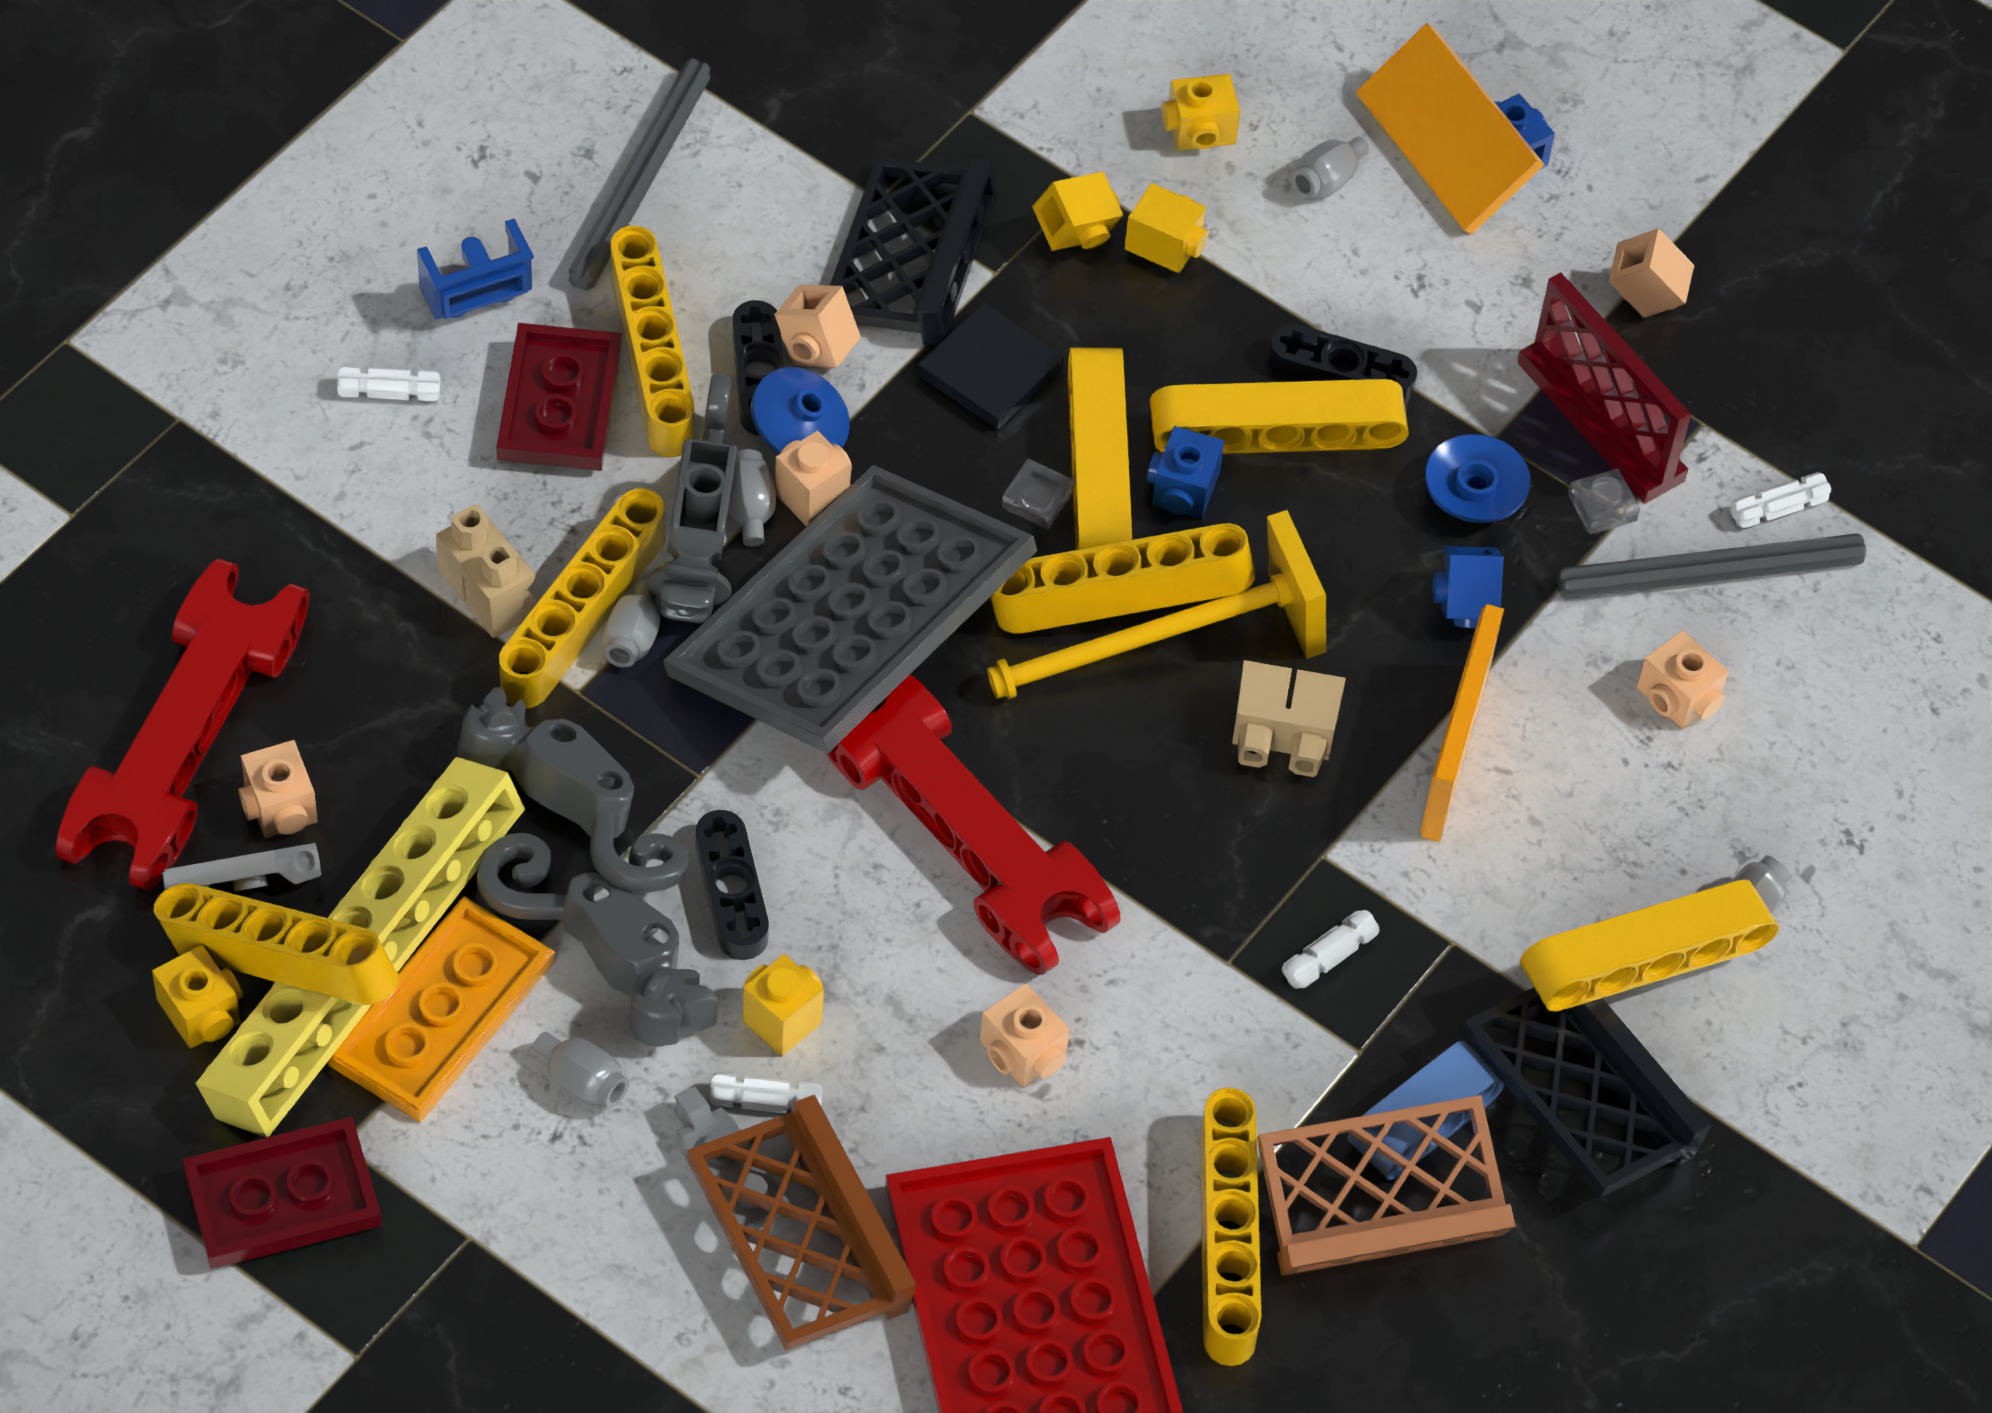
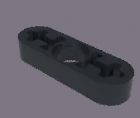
M751 300L742 303L734 311L732 336L740 422L746 431L760 436L751 416V399L756 386L766 375L751 374L745 367L752 361L763 360L769 362L774 367L772 370L774 371L784 368L781 333L774 315L777 312L776 308L765 301ZM750 323H760L762 341L752 342L753 336Z
M1288 324L1278 328L1271 339L1269 361L1271 366L1282 375L1303 381L1387 380L1390 374L1399 376L1396 382L1402 387L1404 403L1414 393L1417 367L1409 357L1401 353L1298 324ZM1291 346L1300 348L1296 355L1287 353ZM1316 352L1321 353L1320 363L1313 362ZM1336 357H1346L1351 359L1357 368L1350 372H1340L1332 368L1329 361ZM1366 366L1373 368L1371 369L1370 377L1365 376Z
M710 811L703 815L697 823L696 852L719 946L725 954L734 959L749 960L759 956L766 949L769 936V921L745 824L737 814L731 811ZM723 832L724 837L728 839L729 856L720 858L718 841L713 837V833ZM738 875L748 885L740 893L727 894L722 892L716 883L723 876ZM744 911L746 928L748 931H751V937L741 938L739 931H735V913Z

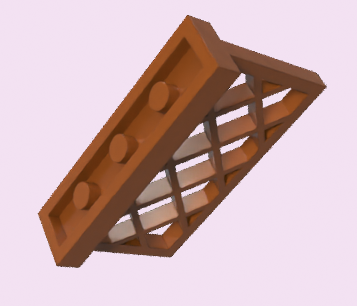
M815 1094L795 1101L790 1113L687 1150L686 1160L785 1351L883 1313L887 1320L909 1312L917 1285ZM784 1134L794 1152L789 1165L758 1154L762 1141ZM752 1145V1148H751L750 1151L747 1150V1149H744V1148L749 1147V1146ZM725 1156L745 1165L737 1184L713 1176L707 1162ZM798 1161L803 1170L796 1168ZM751 1167L783 1178L775 1198L744 1187ZM790 1181L814 1189L819 1199L814 1212L782 1201ZM724 1195L731 1197L729 1203H727ZM738 1200L770 1211L762 1232L737 1222L733 1211ZM823 1208L828 1217L821 1215ZM776 1214L809 1225L801 1246L769 1235ZM815 1228L839 1236L844 1246L839 1260L807 1249ZM748 1242L756 1245L754 1251H752ZM763 1248L795 1259L787 1280L763 1272L758 1262ZM848 1256L850 1257L853 1265L846 1263ZM802 1262L834 1273L826 1294L794 1283ZM840 1276L864 1284L871 1299L853 1305L834 1298L833 1294ZM774 1291H777V1292H780V1293H781V1296H780V1298H779V1301H778V1299H777V1297H776ZM788 1296L820 1307L816 1320L793 1329L783 1310ZM827 1310L834 1312L825 1317Z

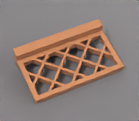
M1481 1095L1259 1134L1256 1137L1280 1247L1277 1257L1281 1276L1503 1236L1516 1227L1511 1204H1505ZM1469 1111L1474 1136L1465 1150H1462L1437 1133V1130L1447 1115ZM1437 1117L1431 1127L1420 1121ZM1406 1123L1425 1136L1409 1161L1381 1142L1394 1124ZM1382 1127L1376 1137L1364 1131L1366 1129ZM1350 1133L1369 1146L1354 1171L1326 1153V1150L1338 1134ZM1326 1137L1320 1148L1309 1141L1310 1139ZM1430 1141L1458 1159L1443 1184L1415 1165ZM1294 1142L1314 1156L1298 1181L1278 1168L1274 1146ZM1476 1145L1480 1161L1471 1156ZM1375 1151L1403 1169L1387 1194L1360 1176V1173ZM1319 1161L1348 1179L1332 1204L1304 1186ZM1464 1164L1484 1177L1488 1199L1468 1202L1449 1189ZM1409 1174L1437 1192L1426 1210L1413 1212L1394 1199V1196ZM1281 1182L1292 1189L1286 1199L1284 1198ZM1353 1184L1381 1202L1372 1218L1368 1221L1357 1222L1338 1209ZM1297 1194L1326 1212L1313 1231L1292 1234L1287 1210ZM1443 1197L1454 1204L1436 1208ZM1387 1207L1399 1214L1381 1218ZM1332 1217L1343 1224L1341 1226L1325 1228Z

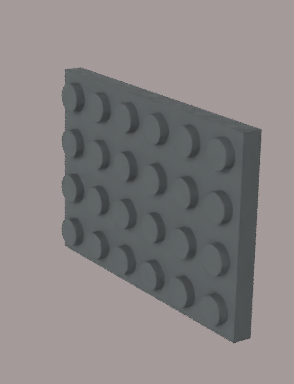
M872 465L663 660L667 675L828 754L1037 552L1034 536Z

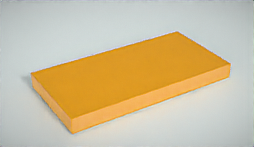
M1428 23L1422 26L1355 92L1462 229L1470 234H1473L1545 165L1435 27Z
M1486 604L1481 609L1432 776L1420 830L1423 838L1437 842L1441 841L1490 672L1504 608Z
M463 896L398 972L399 983L395 991L380 1003L372 1004L328 1060V1066L421 1123L554 964L555 951Z

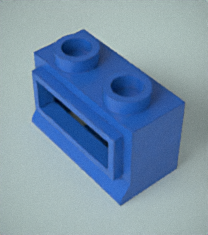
M515 218L505 221L509 255L490 260L482 242L476 237H468L461 243L462 258L467 268L447 275H441L427 246L417 249L419 288L435 320L444 317L445 319L461 317L466 312L497 302H508L515 296L532 290L531 260L534 259V255Z

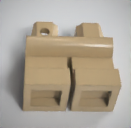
M472 505L457 513L451 519V526L436 534L437 570L463 602L466 601V606L494 639L521 624L537 604V600L528 590L535 579V574L479 505Z
M1244 660L1232 744L1238 745V762L1241 765L1260 768L1267 765L1270 750L1291 754L1289 770L1298 775L1316 776L1322 761H1329L1346 678L1297 669L1291 708L1287 709L1286 701L1292 668Z

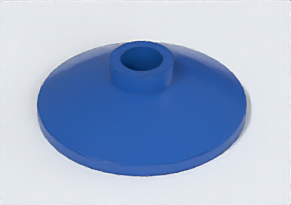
M780 368L767 374L758 383L753 392L751 416L754 426L762 440L777 454H780L789 443L795 440L802 441L817 430L832 445L837 444L842 448L846 443L850 429L847 407L834 386L820 375L802 368Z
M1480 434L1461 435L1443 442L1431 454L1425 471L1426 487L1434 502L1448 514L1474 523L1496 522L1514 514L1526 501L1531 482L1530 472L1525 460L1512 446L1497 438Z

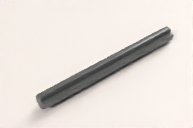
M694 58L684 63L568 270L570 275L569 282L574 287H581L586 291L592 289L597 283L611 257V238L616 231L628 226L709 82L710 67L707 63L699 62Z
M1856 533L1563 567L1559 570L1557 583L1560 595L1568 599L1850 566L1864 562L1866 545L1863 536Z

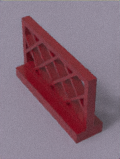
M1561 272L1549 278L1535 341L1533 344L1520 350L1517 363L1639 499L1646 504L1686 481L1689 469L1679 458L1691 413ZM1565 305H1566L1567 308H1568V311H1569V313H1570L1571 319L1569 318V315H1568V312H1567V310H1566ZM1575 332H1576L1577 335H1578V338H1579V341H1580V344H1581V346H1582V349H1583V352H1584V353H1582V351H1581V348H1580V345H1579V342H1578V340H1577V337H1576ZM1597 340L1599 341V343H1600V345H1601L1603 354L1601 353V350H1600V347H1599V345H1598ZM1607 368H1609L1616 388H1614ZM1630 376H1631L1632 379H1633V382H1634V385H1635L1636 390H1634V387H1633V385H1632ZM1639 403L1642 404V407H1643L1644 413H1645V415H1646L1648 424L1646 423V420H1645V418H1644V415H1643V412H1642V409H1641ZM1662 411L1670 419L1669 426L1666 424Z

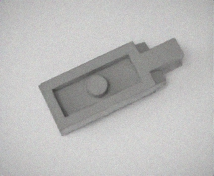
M316 843L164 869V872L161 874L164 890L180 883H193L211 888L210 884L233 880L234 891L267 886L266 874L277 873L295 885L321 876V868Z
M695 1086L674 1096L676 1100L674 1112L683 1124V1127L677 1130V1136L681 1142V1153L685 1159L688 1149L740 1131L732 1116L728 1117L727 1112L722 1107L711 1112L709 1104ZM752 1146L746 1147L744 1149L750 1151ZM725 1156L707 1162L713 1176L737 1184L745 1165ZM751 1167L744 1187L775 1198L779 1186L769 1172ZM724 1195L727 1203H729L731 1197ZM784 1195L782 1201L790 1203L787 1197ZM738 1200L733 1214L739 1224L758 1230L764 1227L770 1211ZM776 1214L774 1221L783 1216Z

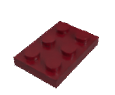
M518 323L496 446L498 461L602 471L621 356L622 333Z
M353 1116L182 1159L184 1173L210 1269L382 1226L381 1213Z

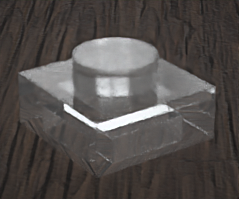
M1028 458L1003 494L1002 508L1049 529L1073 494L1075 480Z
M1619 468L1572 481L1570 484L1568 495L1589 534L1637 521L1640 507Z

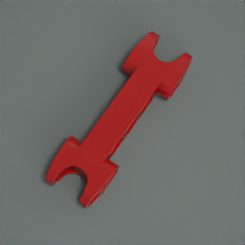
M218 558L207 567L191 588L174 622L172 640L176 644L187 647L186 651L116 773L91 766L83 775L70 798L58 831L56 842V855L58 859L77 864L94 847L101 843L113 840L123 841L135 847L134 858L129 872L130 884L144 890H152L162 880L161 873L164 872V869H170L177 861L196 822L198 805L194 801L183 798L184 792L251 673L255 671L272 678H277L283 671L296 648L304 626L309 604L308 589L290 583L279 591L272 600L264 604H243L233 598L238 579V565Z
M911 674L880 703L881 707L877 711L869 713L828 754L826 753L832 764L855 788L865 790L881 779L985 891L973 901L974 910L979 921L1009 955L1032 973L1044 975L1059 963L1057 950L1044 926L1047 922L1056 918L1070 917L1101 933L1108 932L1120 923V911L1115 897L1095 867L1081 852L1065 840L1044 851L945 746L941 740L950 735L952 731L949 717L938 700Z

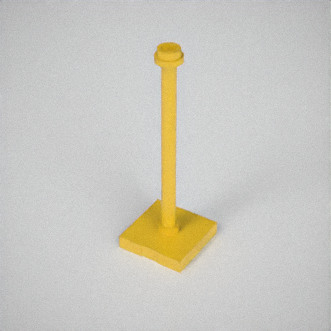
M1288 510L1267 516L1269 583L1010 667L1004 658L997 660L995 666L987 668L988 679L996 699L1005 696L1008 700L1017 697L1016 687L1274 603L1284 608L1306 659L1326 653V594Z

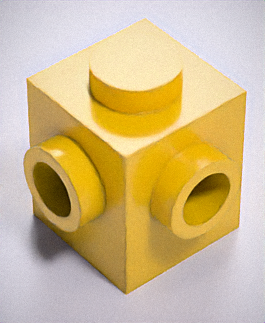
M1230 73L1171 80L1169 101H1162L1161 115L1164 130L1172 131L1177 151L1208 149L1215 146L1236 144L1240 108Z
M1104 171L1054 181L1032 206L1052 251L1081 245L1083 249L1096 247L1110 238L1109 232L1124 216L1120 208L1118 196L1111 189Z
M1151 183L1128 217L1125 250L1180 273L1190 256L1197 258L1207 242L1209 230L1203 228L1206 206L1195 202L1186 195L1174 193Z
M203 945L152 970L156 999L190 1049L205 1041L213 1042L221 1039L231 1031L233 1026L240 1023L237 1002L238 999L243 997L240 985L229 968L226 967L222 970L218 968Z
M785 953L769 966L766 964L760 965L748 976L743 985L742 1022L781 1057L784 1056L822 1024L824 988L821 980L812 969L806 965L798 966Z

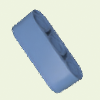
M1462 1040L1449 1047L1368 1110L1363 1116L1477 1095L1482 1096L1485 1109L1499 1095L1504 1084L1482 1057L1466 1041ZM1469 1111L1447 1115L1437 1133L1446 1139L1471 1120ZM1437 1117L1420 1121L1431 1127ZM1399 1123L1390 1127L1381 1142L1409 1161L1425 1136L1406 1123ZM1382 1127L1366 1129L1364 1131L1376 1137ZM1349 1133L1348 1141L1364 1155L1369 1146ZM1430 1141L1419 1160L1438 1145ZM1377 1151L1373 1153L1369 1160L1388 1180L1397 1178L1403 1170Z

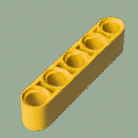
M629 225L620 228L611 238V281L647 442L656 454L675 458L682 456L684 440L694 439V400L657 240L654 234L647 228Z
M1069 348L1068 392L1075 550L1132 540L1123 350L1122 348Z
M1386 379L1172 385L1158 389L1151 395L1149 400L1155 448L1162 453L1165 451L1174 426L1225 440L1223 454L1387 449L1400 445L1409 435L1402 387L1397 382Z
M635 488L627 491L619 498L503 646L499 654L500 687L505 691L507 703L511 706L522 700L526 708H532L541 704L548 697L606 622L619 599L629 592L660 552L665 543V503L655 491L646 488ZM550 634H558V636H549V635H550ZM520 672H529V674H518V673H520Z
M1226 523L1030 558L990 597L1000 628L1013 634L1027 633L1235 595L1244 592L1252 585L1255 580V570L1245 530L1238 525Z
M1743 879L1546 937L1531 945L1520 957L1519 963L1547 1009L1555 1012L1752 953L1773 940L1779 932L1780 926L1750 880Z
M180 883L169 887L158 896L154 903V913L179 955H183L203 945L218 967H227L233 971L361 1005H372L387 999L395 991L399 983V975L374 931L364 927L193 883Z
M1231 1087L1220 1088L1208 1097L1205 1103L1200 1131L1203 1342L1205 1350L1211 1359L1227 1366L1241 1365L1250 1359L1255 1350L1261 1321L1256 1109L1254 1101L1247 1093ZM1228 1120L1236 1123L1238 1126L1229 1128L1217 1122ZM1229 1170L1238 1174L1239 1177L1227 1178L1218 1172ZM1231 1221L1240 1225L1241 1228L1234 1230L1226 1229L1219 1223ZM1226 1272L1235 1273L1242 1280L1235 1282L1227 1281L1220 1274ZM1228 1324L1236 1325L1243 1329L1244 1332L1241 1334H1230L1222 1330L1221 1326Z

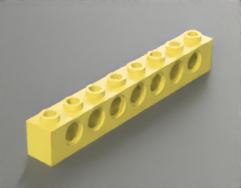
M455 757L411 814L403 821L400 828L380 853L371 861L368 868L348 893L339 901L337 907L328 918L374 931L396 972H398L476 873L479 860L486 848L496 840L504 837L525 810L508 772ZM275 982L270 991L250 1016L240 1025L238 1031L196 1082L215 1119L268 1138L372 1005H361Z

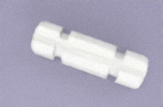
M341 366L337 374L338 395L342 397L360 398V393H367V398L410 400V395H417V401L435 402L440 396L441 376L436 370L418 369V375L411 374V369L368 367V372H361V366Z
M1816 472L1801 477L1802 483L1795 479L1758 491V497L1756 498L1755 495L1748 494L1734 499L1730 509L1731 515L1739 528H1748L1760 524V518H1763L1764 521H1769L1803 510L1805 503L1807 506L1812 507L1827 502L1831 487L1824 474Z
M1355 911L1342 921L1340 927L1336 925L1304 948L1301 955L1296 954L1286 961L1282 966L1284 976L1293 988H1306L1319 978V974L1322 971L1324 973L1328 972L1357 951L1358 945L1361 943L1365 945L1376 937L1379 933V925L1369 911Z
M717 1072L714 1073L711 1080L710 1102L714 1106L733 1108L734 1102L742 1103L741 1109L787 1114L788 1109L793 1108L795 1101L814 1094L821 1105L823 1091L822 1086L818 1083L799 1081V1086L797 1087L790 1086L791 1080L745 1075L744 1080H737V1074Z

